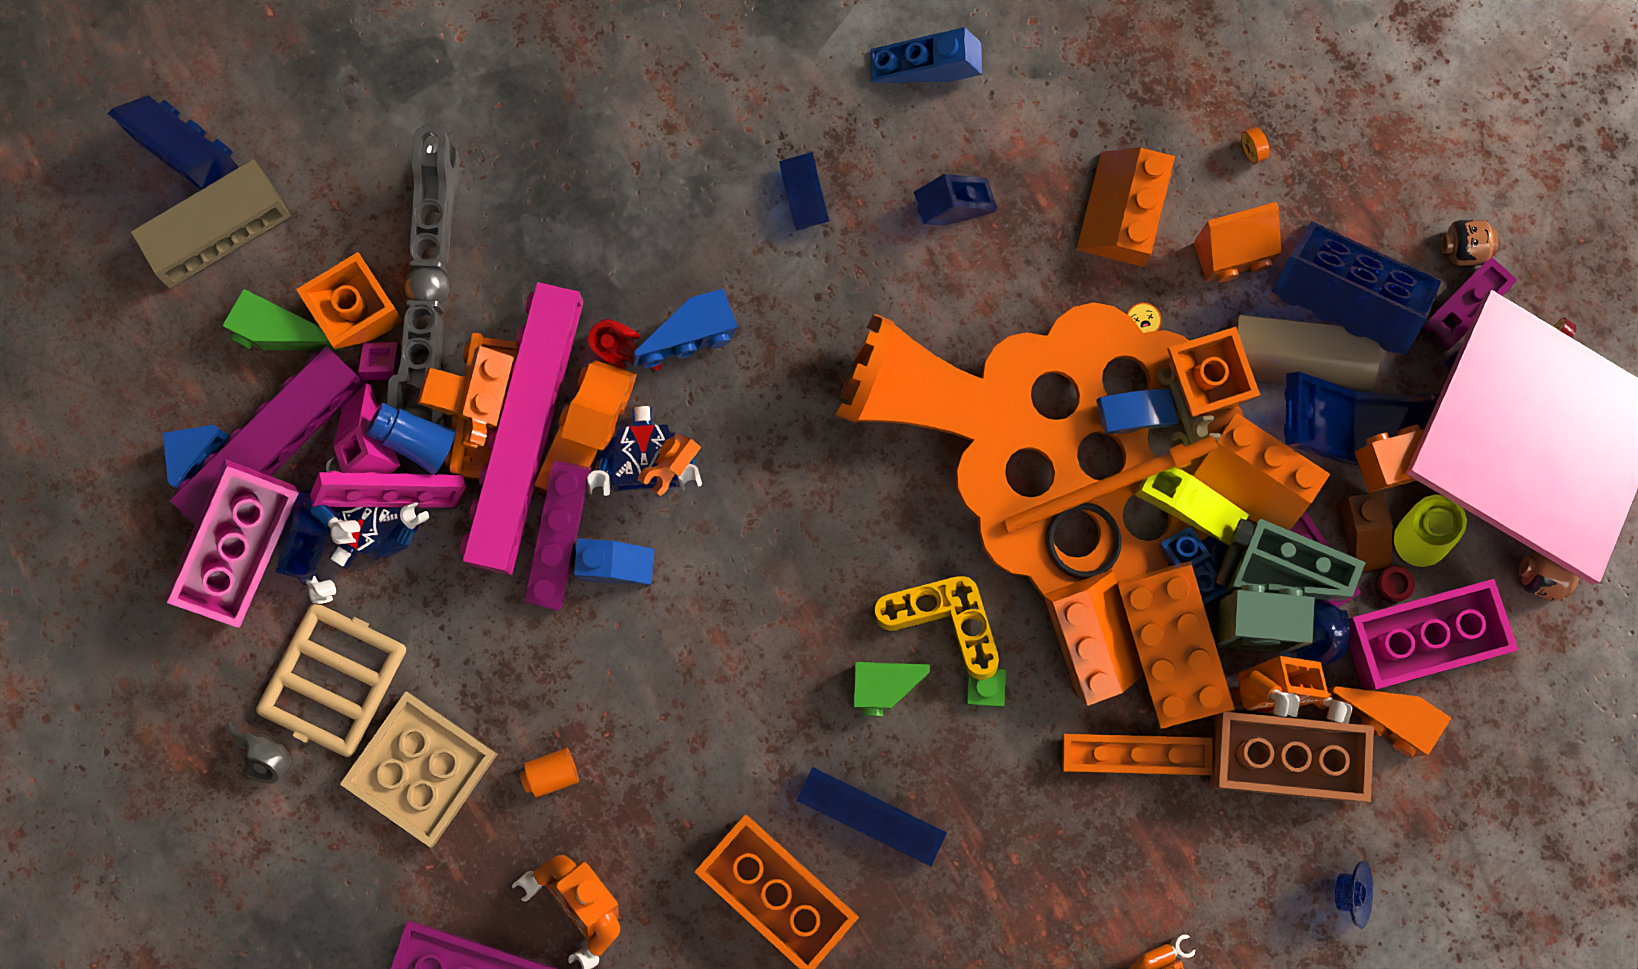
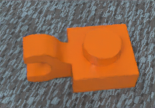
M675 433L673 437L666 440L662 445L660 455L655 460V463L658 465L642 470L638 480L647 485L656 476L657 483L651 491L659 496L663 495L667 491L674 475L680 477L701 447L691 438Z

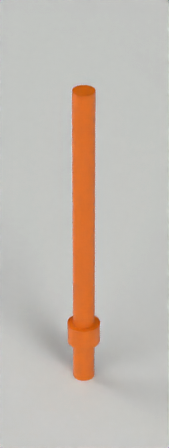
M1213 435L1185 447L1183 443L1170 448V453L1004 519L1008 532L1011 533L1176 466L1177 469L1190 465V460L1218 449Z

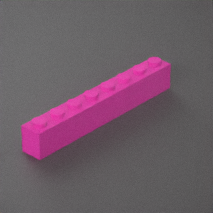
M537 282L535 292H530L527 297L525 312L529 315L526 326H521L517 334L516 346L520 348L517 360L512 362L508 378L510 386L507 395L504 394L498 429H493L490 435L488 447L489 450H492L489 464L484 463L479 477V484L483 485L480 498L474 499L470 510V520H473L470 534L466 533L461 543L460 554L464 555L463 562L471 567L512 576L535 489L534 483L541 467L584 303L579 291Z

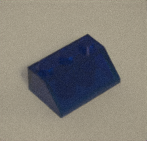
M147 95L114 107L107 113L134 141L200 190L239 168L230 157L233 154L230 148L218 139L213 143L204 137L207 132L191 119L187 123L183 122L178 118L181 113L164 99L159 104Z

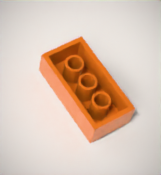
M1191 561L1120 580L1118 587L1161 729L1234 710L1231 693Z
M747 814L741 818L695 870V873L799 969H815L859 918L851 908Z

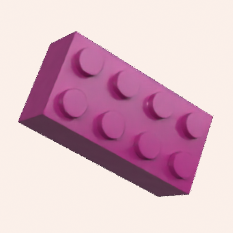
M224 459L165 592L167 603L240 628L299 494L296 487L290 483Z
M1495 579L1359 615L1341 622L1362 690L1372 691L1518 651Z

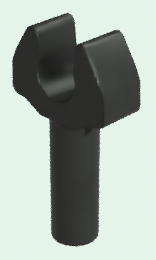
M1242 518L1238 521L1231 536L1230 546L1214 579L1216 583L1228 587L1243 551L1250 544L1256 528L1254 523Z

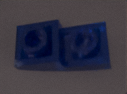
M813 152L779 161L796 231L829 222L826 200Z

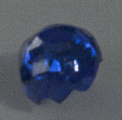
M1314 600L1313 640L1311 644L1295 650L1297 652L1296 658L1321 662L1322 666L1340 660L1346 654L1350 638V621L1347 610H1341L1331 603L1326 604L1322 601Z

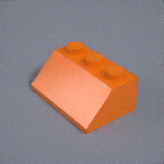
M1145 148L1101 152L1076 250L1144 267L1152 253L1175 156Z
M1236 413L1220 434L1221 438L1216 442L1218 449L1207 453L1192 476L1249 514L1248 521L1255 523L1257 520L1263 519L1290 531L1310 506L1330 476V473Z
M1113 570L1043 594L1076 696L1087 706L1123 693L1144 675Z

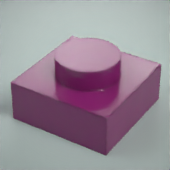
M398 342L363 343L358 370L362 381L388 380L393 375L398 374L401 348Z

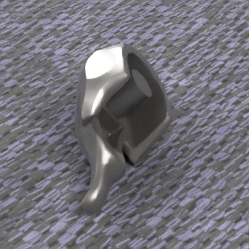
M227 722L226 729L236 739L237 747L247 749L248 763L246 773L249 778L274 784L288 771L291 758L282 744L275 743L267 735L239 732L232 723Z

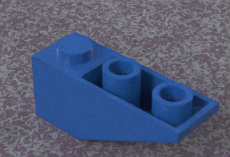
M965 27L870 49L871 82L873 83L951 82L982 75L981 42Z
M724 289L689 298L634 351L631 361L632 368L643 365L644 368H651L661 364L664 358L677 355V358H686L695 354L699 348L710 345L711 349H716L729 344L738 327Z

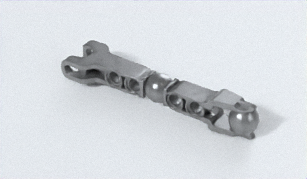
M429 124L418 128L413 138L412 173L414 191L410 236V254L413 257V261H409L412 271L407 275L404 283L405 296L408 299L406 300L408 310L404 317L401 362L398 374L393 375L388 381L387 404L395 409L401 408L417 417L445 426L448 415L434 409L431 411L429 408L420 405L404 408L406 389L414 386L417 389H421L427 368L441 370L444 323L440 314H444L442 304L446 301L450 291L445 266L449 260L453 203L459 183L460 157L454 146L449 143V138L444 130L437 125ZM431 136L438 137L439 143L431 144L425 151L424 141ZM435 212L440 214L436 223L432 225L425 224V219L429 214ZM433 246L437 247L434 257L427 260L422 259L425 249ZM425 315L432 316L431 324L427 328L417 329V323L421 317ZM421 350H429L428 360L423 364L416 365L414 362L415 355Z

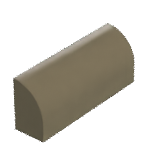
M253 159L131 231L154 274L170 289L288 219L291 215L265 173Z
M1238 315L1231 324V328L1236 327L1255 382L1367 395L1370 394L1374 387L1381 358L1382 331L1246 315Z

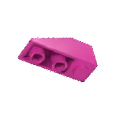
M368 383L342 404L334 450L342 473L376 472L379 474H391L400 466L395 451L381 445V441L366 434L372 416L378 408L373 390Z

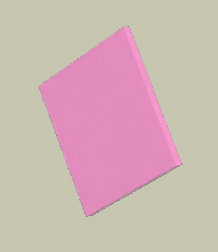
M1490 290L1483 296L1406 470V474L1592 585L1600 583L1638 488V378L1495 291Z

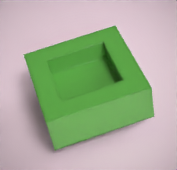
M997 669L996 673L987 680H978L968 674L966 705L1004 707L1006 670Z

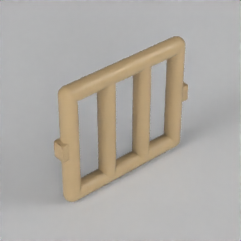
M312 603L308 607L256 707V712L258 715L294 732L293 737L303 742L309 743L311 740L344 757H351L354 755L406 653V647L404 644L369 628V623L354 617L352 620L321 604ZM318 620L389 653L380 672L377 673L308 640ZM303 653L372 686L362 707L291 673L300 654ZM286 686L354 719L345 740L275 707L274 704L283 687Z

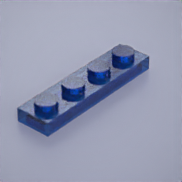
M812 767L796 800L930 867L947 832Z

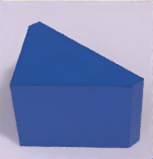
M215 425L163 433L168 483L178 488L182 482L193 478L203 469V462L213 453H218L230 435Z

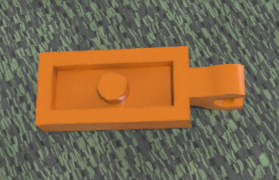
M482 346L475 348L458 414L459 418L468 420L462 445L477 449L478 445L483 446L487 434L486 426L491 428L497 426L514 357Z

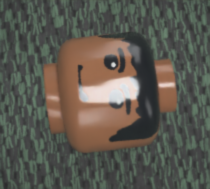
M1485 220L1455 221L1450 225L1448 232L1443 233L1441 237V251L1443 254H1447L1449 261L1455 266L1483 265L1491 256H1495L1498 250V233Z
M1536 551L1531 556L1526 555L1518 567L1521 585L1526 592L1554 602L1563 597L1570 596L1575 590L1579 579L1577 575Z

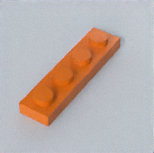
M1062 734V772L1213 775V738Z

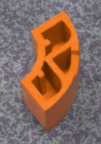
M598 360L589 363L588 367L584 366L577 384L580 389L576 397L571 401L570 406H564L560 416L559 425L563 426L561 437L604 450L615 433L619 414L623 415L637 373Z

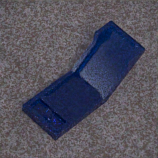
M1300 371L1286 373V387L1284 390L1286 401L1285 445L1344 464L1359 465L1354 452L1367 445V438L1381 433H1388L1389 438L1398 436L1397 431L1413 425H1419L1421 430L1425 429L1439 395L1434 393L1405 395L1356 392Z

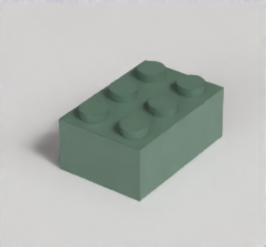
M1242 585L1241 590H1233L1232 594L1225 595V598L1214 603L1212 633L1216 647L1285 654L1311 644L1313 640L1315 597L1303 596V591L1299 589L1284 588L1279 589V593H1265V587Z

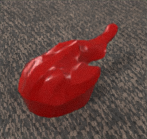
M603 319L593 325L588 335V343L591 350L607 364L622 369L627 368L622 359L631 362L634 351L638 348L633 340L641 339V336L636 331L611 319ZM662 363L651 368L659 371L662 368Z

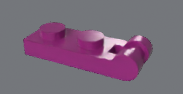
M1491 256L1421 327L1428 334L1433 332L1441 340L1440 345L1448 351L1468 332L1484 294L1493 290L1503 296L1516 283L1517 279ZM1447 316L1457 324L1453 330L1442 322Z

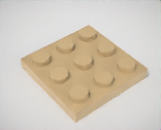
M405 691L340 785L427 846L434 847L498 753L411 693Z

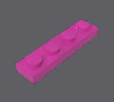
M331 471L327 473L319 472L310 496L313 507H404L417 502L418 505L416 507L455 508L466 485L463 475H448L445 473L431 475L412 473L379 474L376 472L341 473Z

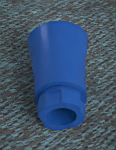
M382 403L372 416L366 434L381 441V445L398 452L434 475L449 453L456 430L417 417L401 408L395 409L388 404Z

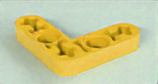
M957 576L887 594L877 601L875 606L876 621L880 627L888 631H895L950 616L968 674L978 680H987L996 673L999 663L998 652L978 587L971 578ZM962 587L964 592H971L967 594L969 610L962 612L960 598L958 596L952 597L956 595V588ZM923 595L932 596L937 602L936 607L930 612L921 611L916 606L919 597ZM906 600H910L912 616H908L907 609H905ZM892 605L894 610H901L897 612V618L894 620H890L888 615H882L886 613V607ZM968 619L977 620L982 626V631L976 636H968L961 629L963 622ZM981 644L983 657L985 659L991 658L986 669H981L979 664H972L976 661L975 646Z

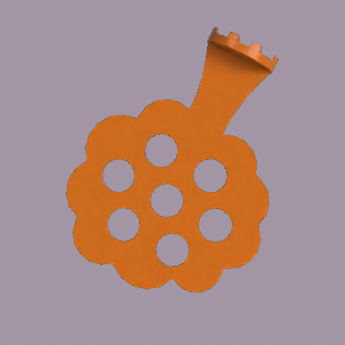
M1093 302L1075 306L1055 320L1046 336L1027 332L1008 336L991 350L983 363L982 377L979 378L954 367L929 352L899 329L893 320L873 313L866 327L873 331L868 332L857 349L851 366L855 368L843 385L840 394L841 398L848 400L847 404L841 403L835 412V416L853 423L884 422L913 425L954 434L973 441L960 456L955 471L956 490L964 507L978 518V532L982 548L993 564L1009 574L1028 577L1041 596L1084 580L1065 574L1050 558L1046 545V532L1054 515L1011 533L1008 532L1004 519L1100 481L1084 473L1079 466L1077 453L1081 441L1087 435L1094 433L1104 434L1096 399L1109 396L1104 390L1102 383L1103 370L1108 362L1117 358L1131 359L1138 363L1146 374V390L1169 389V385H1164L1159 381L1157 370L1171 368L1169 365L1171 360L1167 351L1168 347L1189 340L1183 335L1166 330L1143 333L1133 318L1118 308ZM1048 373L1061 374L1073 384L1077 394V403L1069 417L1060 420L1047 419L1035 409L1031 399V390L1034 382L1041 375ZM1174 401L1177 418L1181 420L1176 403ZM1236 406L1214 414L1203 415L1214 416L1215 419L1208 424V434H1221L1236 413L1243 416L1240 407ZM1141 428L1133 433L1106 434L1115 439L1121 447L1123 463L1119 473L1157 458L1150 450L1148 444L1149 428ZM1024 449L1037 451L1050 463L1052 470L1051 484L1042 495L1032 498L1021 496L1013 491L1008 484L1005 475L1006 463L1016 451ZM1207 454L1190 460V465L1180 469L1193 475ZM1142 480L1085 502L1100 506L1109 512L1120 529L1122 538L1121 551L1117 561L1110 569L1114 572L1117 584L1120 580L1169 567L1159 546L1160 543L1191 526L1168 513L1167 528L1163 535L1156 540H1139L1131 535L1124 524L1123 510L1126 502L1135 494ZM1082 510L1091 516L1097 526L1098 539L1094 549L1086 556L1077 558L1067 556L1061 552L1055 543L1054 547L1058 557L1064 564L1074 570L1087 572L1100 568L1108 561L1114 548V537L1109 524L1102 516L1089 510ZM1191 526L1201 541L1210 536Z

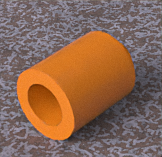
M568 748L525 762V771L520 772L525 792H533L536 798L579 783L577 769Z

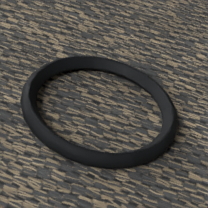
M1083 503L1054 515L1046 532V545L1052 562L1065 574L1078 579H1087L1110 570L1117 561L1121 551L1122 538L1115 519L1105 509L1092 503ZM1077 510L1095 512L1107 521L1113 532L1114 548L1108 561L1096 570L1087 572L1074 570L1064 564L1055 551L1054 532L1056 526L1070 512Z

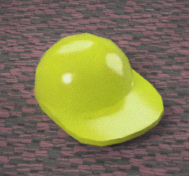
M1435 494L1424 497L1413 506L1395 529L1393 542L1397 553L1404 561L1413 566L1427 567L1435 565L1452 550L1464 535L1467 526L1465 510L1443 495Z

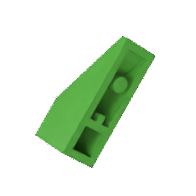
M243 289L223 324V327L233 334L230 340L250 350L252 345L262 350H323L326 346L330 350L344 349V347L334 349L320 326Z

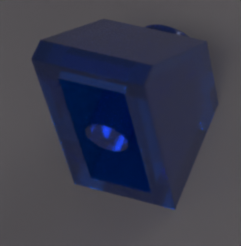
M942 174L914 191L917 210L923 224L946 226L987 215L998 210L988 178Z

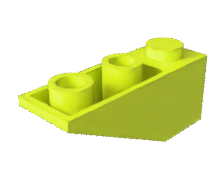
M1176 467L1143 479L1134 494L1230 546L1231 536L1240 518L1247 520L1249 514L1204 483Z

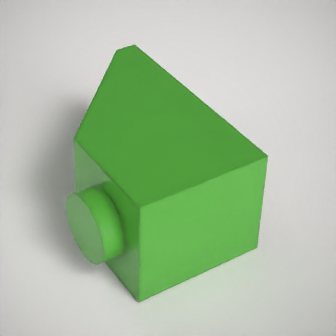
M855 662L854 709H861V716L883 717V710H891L929 674L930 665Z

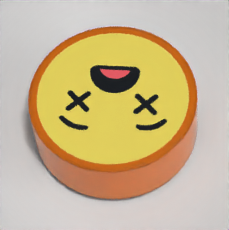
M1253 127L1241 133V143L1249 161L1257 164L1267 160L1270 149L1262 130Z
M1137 303L1127 312V315L1133 318L1143 333L1158 331L1161 326V314L1152 304Z

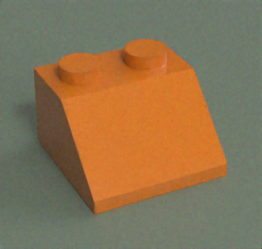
M1277 202L1214 218L1206 222L1194 241L1206 282L1218 279L1219 283H1223L1237 278L1240 272L1251 270L1252 273H1260L1273 267L1272 264L1281 254L1280 221Z
M359 252L296 289L334 349L373 341L403 323L402 318Z
M1236 327L1167 348L1191 418L1227 410L1245 404L1260 396Z

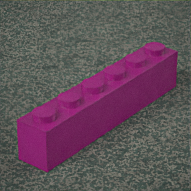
M327 346L322 351L313 353L306 361V367L297 376L288 378L281 385L280 393L275 398L260 405L254 413V418L245 427L235 430L228 438V444L219 453H213L203 462V469L193 478L185 480L178 486L175 492L176 495L170 502L194 525L224 459L272 477L342 407V404L365 384Z

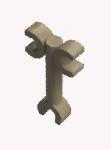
M1171 361L1169 362L1171 368L1157 370L1159 381L1164 385H1169L1185 428V431L1173 433L1170 437L1171 441H1183L1184 447L1212 435L1215 442L1219 441L1221 438L1220 433L1208 434L1207 431L1208 424L1215 420L1214 416L1191 418Z

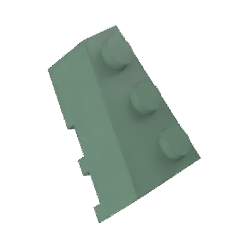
M1259 519L1254 523L1256 528L1250 544L1243 551L1230 583L1224 591L1233 593V590H1241L1242 585H1259L1265 587V593H1279V589L1284 588L1299 589L1303 591V596L1315 597V600L1341 602L1353 596L1366 562L1268 521Z

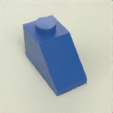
M577 539L574 575L580 581L652 585L654 549L617 541Z

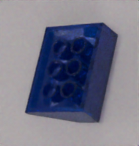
M1311 221L1289 256L1272 292L1279 295V298L1289 305H1300L1311 310L1315 317L1323 321L1332 320L1344 326L1354 336H1365L1378 342L1379 346L1388 352H1399L1406 356L1427 319L1441 281Z

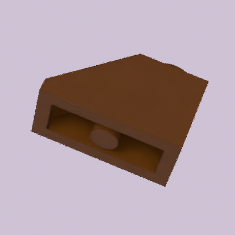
M1384 490L1347 497L1336 504L1349 556L1366 562L1362 573L1390 567L1393 525Z

